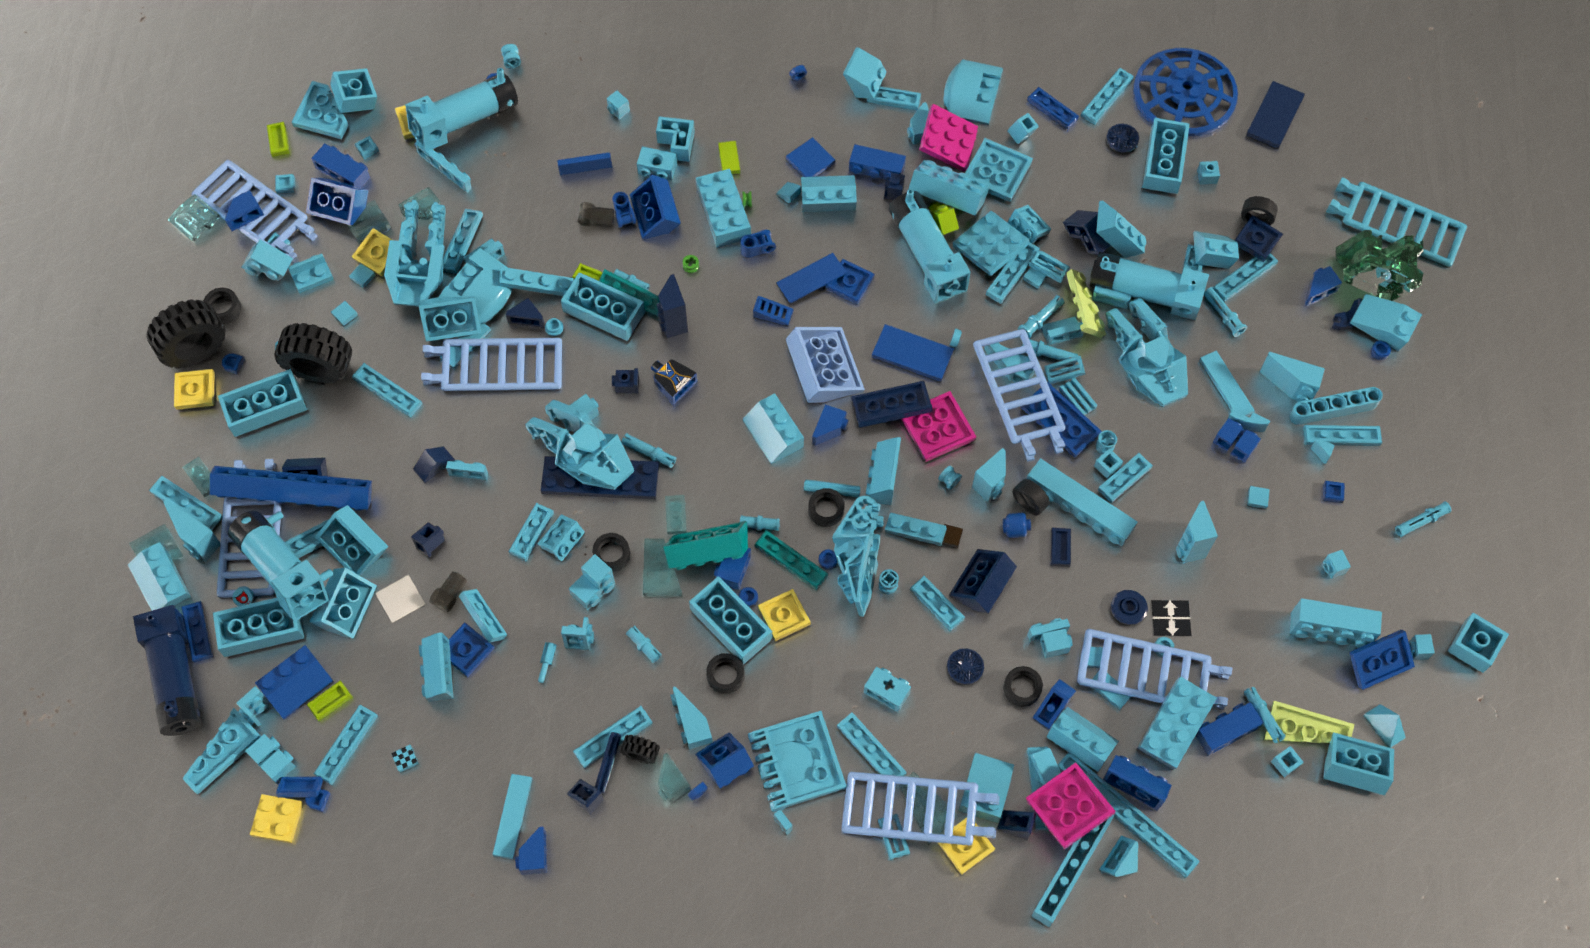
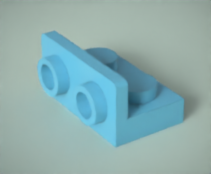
M1029 205L1015 209L1007 222L1026 236L1032 244L1035 243L1037 238L1048 235L1051 231V228Z
M323 254L314 255L307 260L296 262L288 267L299 294L334 280Z
M561 514L537 544L540 548L554 554L559 561H563L584 535L585 531L577 521Z
M584 617L582 627L573 624L562 626L561 635L566 649L589 650L590 643L593 644L594 632H592L593 626L589 623L588 617Z
M255 686L236 704L241 708L238 712L250 725L255 723L259 727L261 723L255 715L262 713L270 702Z

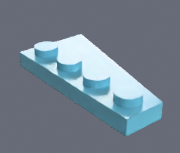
M235 708L229 713L230 716L226 722L221 724L213 740L208 742L207 748L202 755L198 756L182 778L197 795L261 737Z

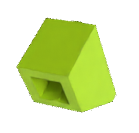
M941 202L930 204L928 208L942 235L959 229L954 208Z

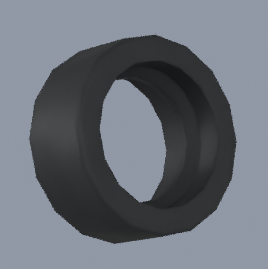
M1262 196L1249 197L1244 201L1241 218L1247 223L1253 215L1271 226L1276 219L1278 208L1274 201ZM1252 210H1259L1265 212L1266 214H1260Z
M215 288L205 296L203 301L213 306L220 299H231L233 303L230 309L224 313H217L223 324L230 323L239 316L241 303L235 292L229 288Z
M1023 479L1013 488V497L1028 513L1037 516L1049 506L1050 502L1047 494L1035 482Z
M822 488L811 495L808 504V514L815 524L822 527H831L842 520L845 502L839 492L831 488ZM824 498L834 500L838 505L836 514L830 517L819 515L815 510L817 501Z
M606 533L597 538L593 544V555L596 554L612 569V572L621 570L630 560V548L627 540L622 535ZM617 543L622 547L623 555L617 561L606 562L600 556V549L605 544Z
M721 653L714 656L706 668L707 681L710 687L721 694H729L740 688L744 681V666L741 660L730 653ZM721 663H730L736 667L737 677L730 684H720L714 678L715 667Z
M1016 667L1005 678L1004 694L1009 702L1016 706H1031L1040 697L1043 682L1038 672L1031 667ZM1022 675L1032 679L1035 685L1033 694L1025 698L1014 694L1011 687L1014 678Z

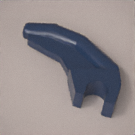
M1362 298L1354 300L1349 311L1334 315L1333 320H1337L1339 323L1334 322L1332 329L1347 330L1354 326L1350 324V321L1358 309Z

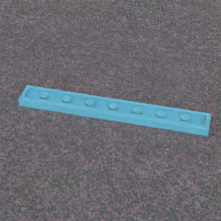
M1068 752L1058 764L1060 771L1063 772L1074 763H1077L1115 810L1114 818L1187 878L1200 861L1083 762Z

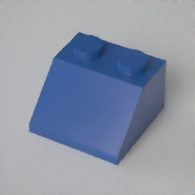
M730 732L695 754L712 781L719 788L729 785L732 780L747 773L749 769L754 767L744 746Z

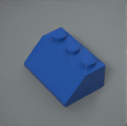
M651 175L629 194L642 239L669 234L681 224L667 179Z
M311 178L306 213L353 225L366 208L369 190L326 178Z
M304 645L256 681L255 684L281 717L285 719L334 681L306 645Z
M1115 755L1103 778L1110 786L1156 811L1165 802L1172 786L1165 778L1161 776L1156 777L1149 773L1147 768L1136 766L1127 757Z

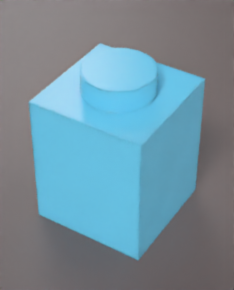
M1027 113L1016 120L1007 132L1019 144L1029 138L1039 126L1030 114Z
M587 394L569 405L585 411L591 420L599 415L598 403L594 398L590 399Z
M1066 629L1042 633L1040 638L1045 658L1068 654L1072 646V638L1070 634L1067 635Z

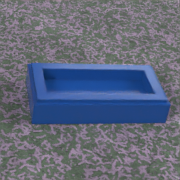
M321 776L282 777L276 791L277 797H318L323 779Z

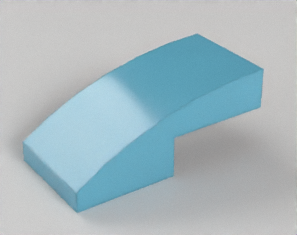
M1232 409L1228 417L1239 422L1244 430L1253 432H1265L1270 423V420L1254 412L1249 418Z

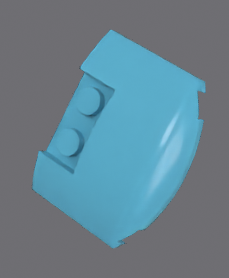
M964 59L961 60L953 68L946 81L944 106L946 105L949 112L967 121L989 125L1003 68Z
M479 248L469 257L468 262L450 284L444 288L439 297L475 296L480 323L484 322L485 324L499 313L513 291V288L499 286L500 268L507 266Z

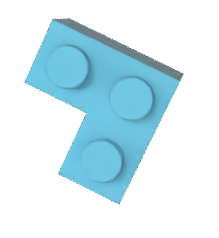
M659 116L656 128L657 143L671 145V152L677 154V161L689 162L695 134L694 120Z
M260 239L250 250L241 268L245 269V272L249 275L258 277L263 272L268 278L279 281L285 275L293 258Z
M596 554L581 567L583 575L569 587L571 596L586 610L591 606H596L600 598L605 593H609L615 584L612 569Z

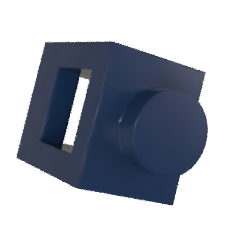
M891 173L890 180L886 179L884 199L894 200L903 194L905 175Z
M634 368V370H616V375H612V386H615L616 393L639 394L638 368Z
M429 522L411 536L416 549L427 557L432 556L431 552L445 541L443 530Z

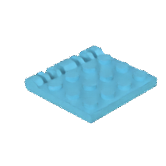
M822 711L762 728L748 734L750 743H754L751 745L752 750L769 747V752L755 757L756 762L772 758V760L758 765L761 779L767 780L778 776V778L766 781L763 784L764 788L769 789L779 784L782 790L767 795L769 801L775 800L769 803L772 812L846 789L847 786Z

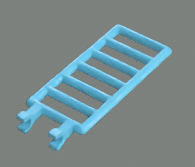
M1341 178L1336 191L1347 192L1353 195L1349 207H1345L1332 199L1327 208V213L1343 216L1344 224L1447 267L1453 265L1467 229L1466 224L1365 182H1360L1357 186L1350 183L1347 179ZM1363 190L1374 195L1363 221L1360 223L1351 218ZM1382 197L1389 200L1390 204L1380 228L1377 230L1368 225L1379 199ZM1399 204L1406 207L1407 211L1397 235L1394 237L1385 232L1395 208ZM1416 211L1423 214L1424 217L1415 240L1411 244L1404 241L1403 237L1412 215ZM1433 218L1440 221L1441 225L1432 247L1428 251L1421 248L1420 244L1429 222ZM1450 225L1457 228L1458 232L1448 257L1445 258L1437 255L1446 229Z

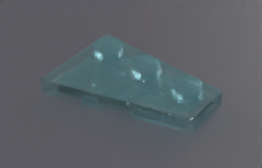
M664 538L644 540L643 596H682L674 568L669 569L663 548L666 544Z
M915 772L908 776L920 778ZM900 784L899 788L906 800L908 785ZM916 786L913 816L921 832L924 833L928 787ZM937 794L932 827L933 834H941L945 830L947 804Z

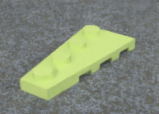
M1071 269L1066 274L1070 290L1076 296L1073 298V301L1079 308L1077 317L1079 320L1082 319L1081 331L1102 338L1106 335L1105 324L1100 319L1099 309L1092 300V292L1085 282L1086 277L1082 272Z
M1277 701L1272 702L1270 710L1271 715L1285 734V738L1282 740L1284 742L1330 744L1333 732L1352 737L1355 724ZM1265 730L1263 740L1273 741L1268 731Z

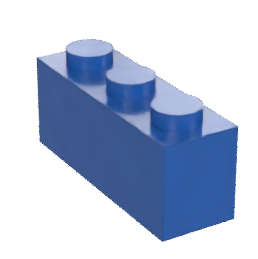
M324 143L311 158L316 169L338 182L362 188L370 179L368 168L365 164L356 162L350 155H344L334 146Z
M854 144L849 160V172L890 180L891 173L903 175L906 156Z
M1251 702L1246 705L1240 703L1232 709L1233 712L1229 714L1223 712L1215 718L1216 721L1212 723L1207 721L1201 725L1196 738L1208 756L1258 730L1264 724Z

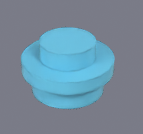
M551 318L545 324V331L550 336H558L564 329L563 323L557 318Z

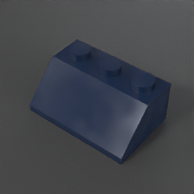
M672 274L659 293V303L656 304L659 312L657 313L660 321L659 326L661 332H665L667 338L688 332L686 305L675 275Z
M977 549L949 596L975 612L989 613L1017 566L1005 552Z

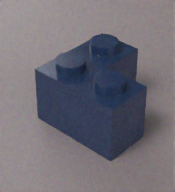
M1077 210L1063 222L1069 236L1080 238L1089 254L1098 255L1099 251L1104 252L1111 245L1096 232L1098 212Z

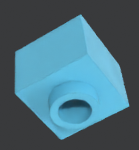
M615 91L606 98L608 111L612 115L615 114L619 119L630 111L629 101L618 91Z
M1218 161L1199 163L1197 169L1199 184H1217L1220 178Z
M1108 449L1096 460L1094 467L1109 479L1121 468L1123 461L1111 449Z
M1343 550L1328 554L1323 561L1324 569L1332 579L1346 574L1351 568Z
M1431 634L1414 635L1409 641L1413 660H1428L1435 653Z
M1291 746L1271 761L1284 778L1304 763Z

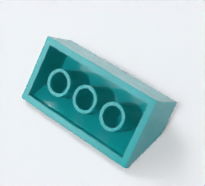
M747 521L673 535L663 546L669 569L676 568V570H681L688 567L687 565L701 566L708 561L718 563L725 560L724 558L738 559L743 557L748 549Z

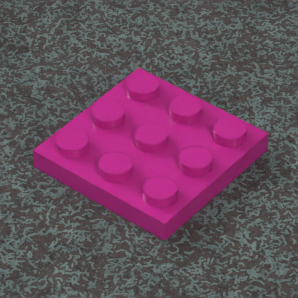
M932 104L929 109L919 150L965 172L969 167L978 126Z
M951 391L930 399L933 412L901 419L925 462L976 440L974 431Z
M1074 763L1026 797L1027 803L1064 850L1115 814L1113 807L1077 763Z

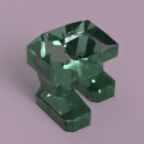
M1364 230L1336 247V261L1347 266L1343 269L1344 282L1373 296L1393 301L1421 286L1424 273L1417 268V257L1424 252V241H1421L1419 244L1413 241L1412 235L1404 236L1382 249V235L1376 238L1372 236V230Z

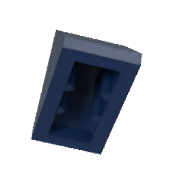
M529 298L506 311L508 324L538 328L545 327L543 316Z
M444 446L425 449L413 470L426 483L446 468L447 461L454 462L455 459Z
M582 779L567 793L589 815L604 800L600 790Z
M1003 810L997 830L1028 840L1037 814L1034 812Z

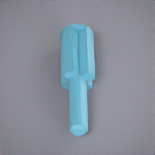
M546 642L540 660V663L543 664L538 679L539 683L544 682L548 665H552L557 647L554 643Z

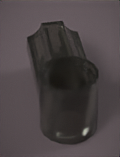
M583 202L579 207L577 222L583 226H591L593 223L612 225L614 222V209L595 207L592 203Z
M452 571L441 588H437L432 593L429 602L441 610L449 612L453 608L456 597L467 583V580L461 574Z

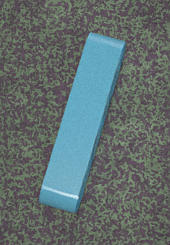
M1369 387L1300 401L1294 405L1289 419L1296 425H1302L1371 411L1377 407L1383 394L1380 389Z

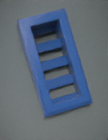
M761 296L757 297L753 309L754 318L789 326L793 314V308ZM776 310L779 311L777 316L774 315ZM783 312H786L785 318H781Z

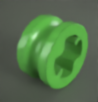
M743 191V207L749 206L752 208L751 191L749 193Z
M687 255L683 258L684 271L694 273L698 270L699 260L696 256Z

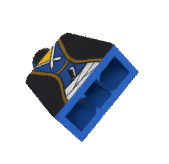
M673 359L669 360L665 365L657 360L651 366V370L656 373L654 375L655 386L672 405L697 382V373Z

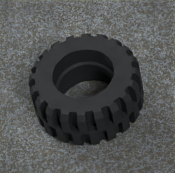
M190 299L186 302H177L175 305L168 306L166 310L160 311L159 315L152 319V324L148 326L147 341L162 364L171 368L181 369V367L188 368L191 365L200 364L201 361L209 359L210 355H214L223 344L226 330L214 308L209 303Z
M294 323L282 330L274 356L277 364L282 369H291L296 377L307 381H314L315 383L330 384L331 382L337 383L346 376L353 351L350 343L334 331H330L325 327H318L314 324Z

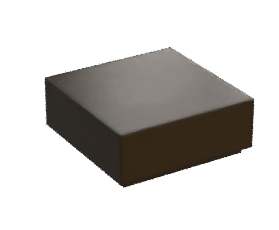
M944 524L947 529L942 545L958 548L963 529Z

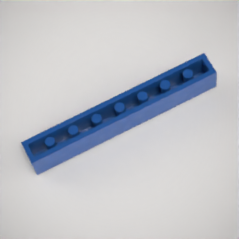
M214 466L210 472V495H216L220 498L236 497L240 500L248 498L256 499L257 501H276L277 503L291 502L297 505L313 504L317 507L334 506L338 509L348 505L350 508L361 511L368 510L370 506L372 480Z

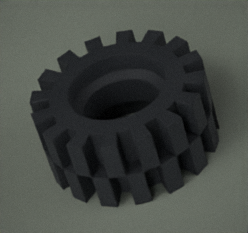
M629 734L624 738L620 753L627 758H632L634 761L655 764L660 747L649 739Z

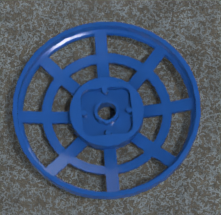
M1190 48L1167 49L1149 57L1139 68L1133 85L1136 106L1151 124H1153L1154 118H1158L1150 111L1156 105H1159L1166 112L1175 115L1174 121L1181 122L1182 118L1204 116L1208 125L1189 128L1188 136L1205 135L1222 127L1232 116L1238 99L1237 85L1229 69L1215 57ZM1174 53L1192 54L1191 58L1178 57L1169 59L1166 56ZM1198 56L1213 62L1221 69L1214 70L1207 63L1198 60ZM1159 58L1163 62L1156 68L1153 75H1142L1143 70L1153 60ZM1176 62H1190L1188 68L1179 69L1174 64ZM1199 64L1210 72L1202 74L1195 70L1196 65ZM1166 66L1172 71L1169 77L1158 76ZM1227 75L1233 87V97L1223 93V83L1220 76ZM1215 78L1218 90L1209 88L1207 80ZM1140 82H1150V89L1154 99L1147 104L1143 102L1140 94ZM1156 82L1166 84L1165 93L1158 94ZM1183 85H1188L1191 89H1185ZM1207 94L1216 97L1209 107L1203 101ZM1170 98L1174 103L1178 104V109L1170 107L1164 101ZM1221 99L1230 103L1231 105L1227 112L1219 120L1214 121L1210 112L1217 108ZM1197 105L1200 111L1184 112L1186 106Z

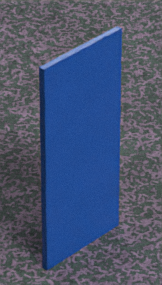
M831 253L776 282V284L791 304L842 277L847 272L834 253Z

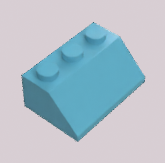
M854 175L801 177L802 212L856 210L857 198Z
M1103 200L1099 201L1096 232L1125 258L1145 253L1146 237Z
M775 393L759 401L743 418V422L770 464L804 447L803 435Z
M901 437L877 442V448L872 449L871 460L874 461V467L870 466L868 477L872 478L871 484L867 483L866 495L875 499V503L892 504Z
M1200 501L1176 547L1177 555L1179 558H1182L1183 564L1206 558L1218 537L1204 501Z
M348 505L336 511L315 536L345 568L359 576L378 560L389 547Z
M161 542L142 550L128 564L151 611L169 605L175 606L191 598L167 549Z
M347 568L333 569V576L329 578L325 587L329 601L315 609L310 622L325 631L353 639L377 585Z
M442 632L421 639L422 645H419V655L423 657V665H420L421 676L424 677L425 685H422L423 697H426V700L429 702L454 699L449 639Z
M1069 707L1060 714L1047 735L1048 739L1097 772H1099L1119 742Z
M1333 732L1324 764V779L1385 796L1393 783L1394 749Z

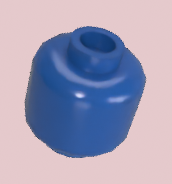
M1009 513L1006 518H1003V533L1007 534L1009 538H1025L1027 531H1031V519H1027L1025 513Z

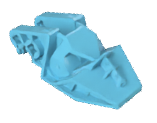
M412 200V202L408 201L404 204L406 220L401 223L399 241H389L384 276L395 305L419 307L420 300L429 299L443 283L446 210L445 205H440L438 202L432 204L433 221L429 224V236L425 244L430 255V261H427L426 258H421L419 262L415 260V256H417L419 205L416 200Z
M1141 298L1130 301L1128 307L1130 308L1131 316L1135 317V319L1139 318L1141 322L1140 330L1150 340V342L1144 343L1143 336L1139 334L1117 308L1107 311L1105 314L1108 322L1107 326L1108 328H1115L1116 341L1123 350L1118 360L1135 388L1162 407L1188 395L1186 355L1172 346L1168 340L1167 326Z
M552 400L545 406L546 414L549 415L550 420L553 422L561 420L566 429L536 417L531 418L525 424L534 440L541 438L546 444V448L556 454L555 465L583 484L615 490L634 472V468L618 434H603L600 429L593 425L585 411L557 400Z
M865 495L855 500L832 536L835 544L834 552L842 572L837 582L849 603H855L858 615L862 617L865 615L872 596L878 567L877 555L880 545V534H874V530L877 527L884 526V517L878 516L880 504L875 503V499Z

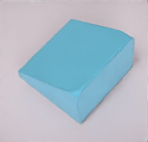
M787 182L776 195L788 204H791L801 194V186Z
M1316 438L1311 446V450L1326 464L1335 445Z

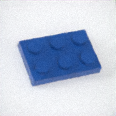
M1402 629L1349 652L1358 687L1362 690L1415 667L1406 631Z

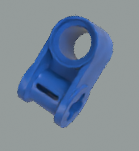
M625 192L615 193L612 199L618 227L622 228L623 225L630 223L637 224L628 195Z
M762 230L743 236L740 248L742 256L752 258L773 252L776 249V244L771 239L772 234L770 230Z

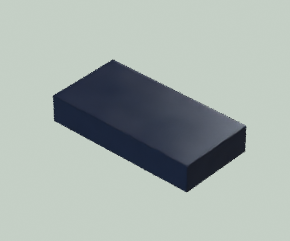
M1052 527L1050 566L1070 567L1071 529Z

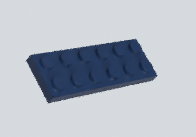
M545 456L540 491L541 494L656 500L659 462L630 460L634 472L613 490L583 484L555 465L554 456Z

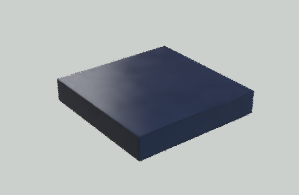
M1252 215L1234 241L1238 243V247L1264 262L1283 236V233Z

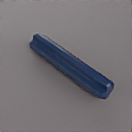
M611 732L595 783V788L600 790L601 793L605 792L621 739V734Z

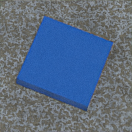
M813 137L786 155V160L802 177H817L835 164V159Z
M842 259L840 263L847 274L826 284L825 290L858 304L875 274Z
M465 622L449 638L451 664L466 677L495 648Z

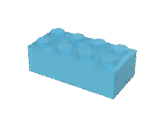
M1154 118L1150 132L1142 188L1178 194L1182 182L1189 123Z
M924 160L914 170L909 189L917 191L925 197L973 215L984 205L990 187L984 180H975L965 173H957L949 167L938 166L931 160Z
M727 169L696 177V189L716 247L740 242L743 236L751 234V226L731 170Z
M580 272L561 299L563 312L628 341L645 313L644 301Z
M291 369L218 396L227 425L234 437L307 410L299 385Z
M719 576L689 601L690 610L733 655L741 660L743 665L773 639L772 630Z
M277 598L213 613L217 647L224 657L304 639L301 618L294 622L281 607Z
M1301 598L1291 611L1290 634L1296 635L1298 638H1316L1317 641L1321 642L1334 641L1339 645L1352 644L1359 648L1375 641L1381 635L1382 612Z
M1179 677L1137 749L1169 769H1176L1217 698L1183 677Z

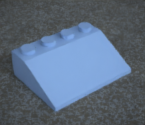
M795 327L786 338L808 403L827 402L861 393L865 390L842 327Z

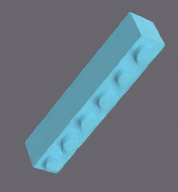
M1041 458L1027 475V479L1035 482L1044 490L1049 501H1054L1060 505L1062 510L1075 515L1079 521L1086 522L1097 533L1107 536L1114 544L1123 546L1138 521Z
M1114 815L1073 843L1031 916L1048 927L1052 925Z

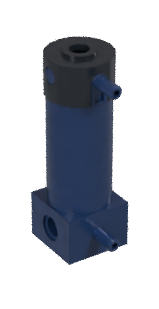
M169 605L133 616L137 641L146 652L160 734L164 736H177L198 729L202 722L185 644L189 643L183 615L174 605Z

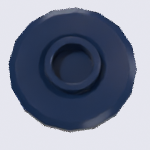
M1124 123L1112 126L1106 136L1108 145L1115 151L1122 153L1134 150L1138 146L1140 139L1137 130L1131 125Z
M1123 590L1113 597L1111 612L1120 623L1136 625L1141 623L1146 617L1148 605L1145 598L1139 592Z
M963 648L954 651L950 655L947 662V672L955 682L969 685L977 682L983 675L984 661L976 651Z

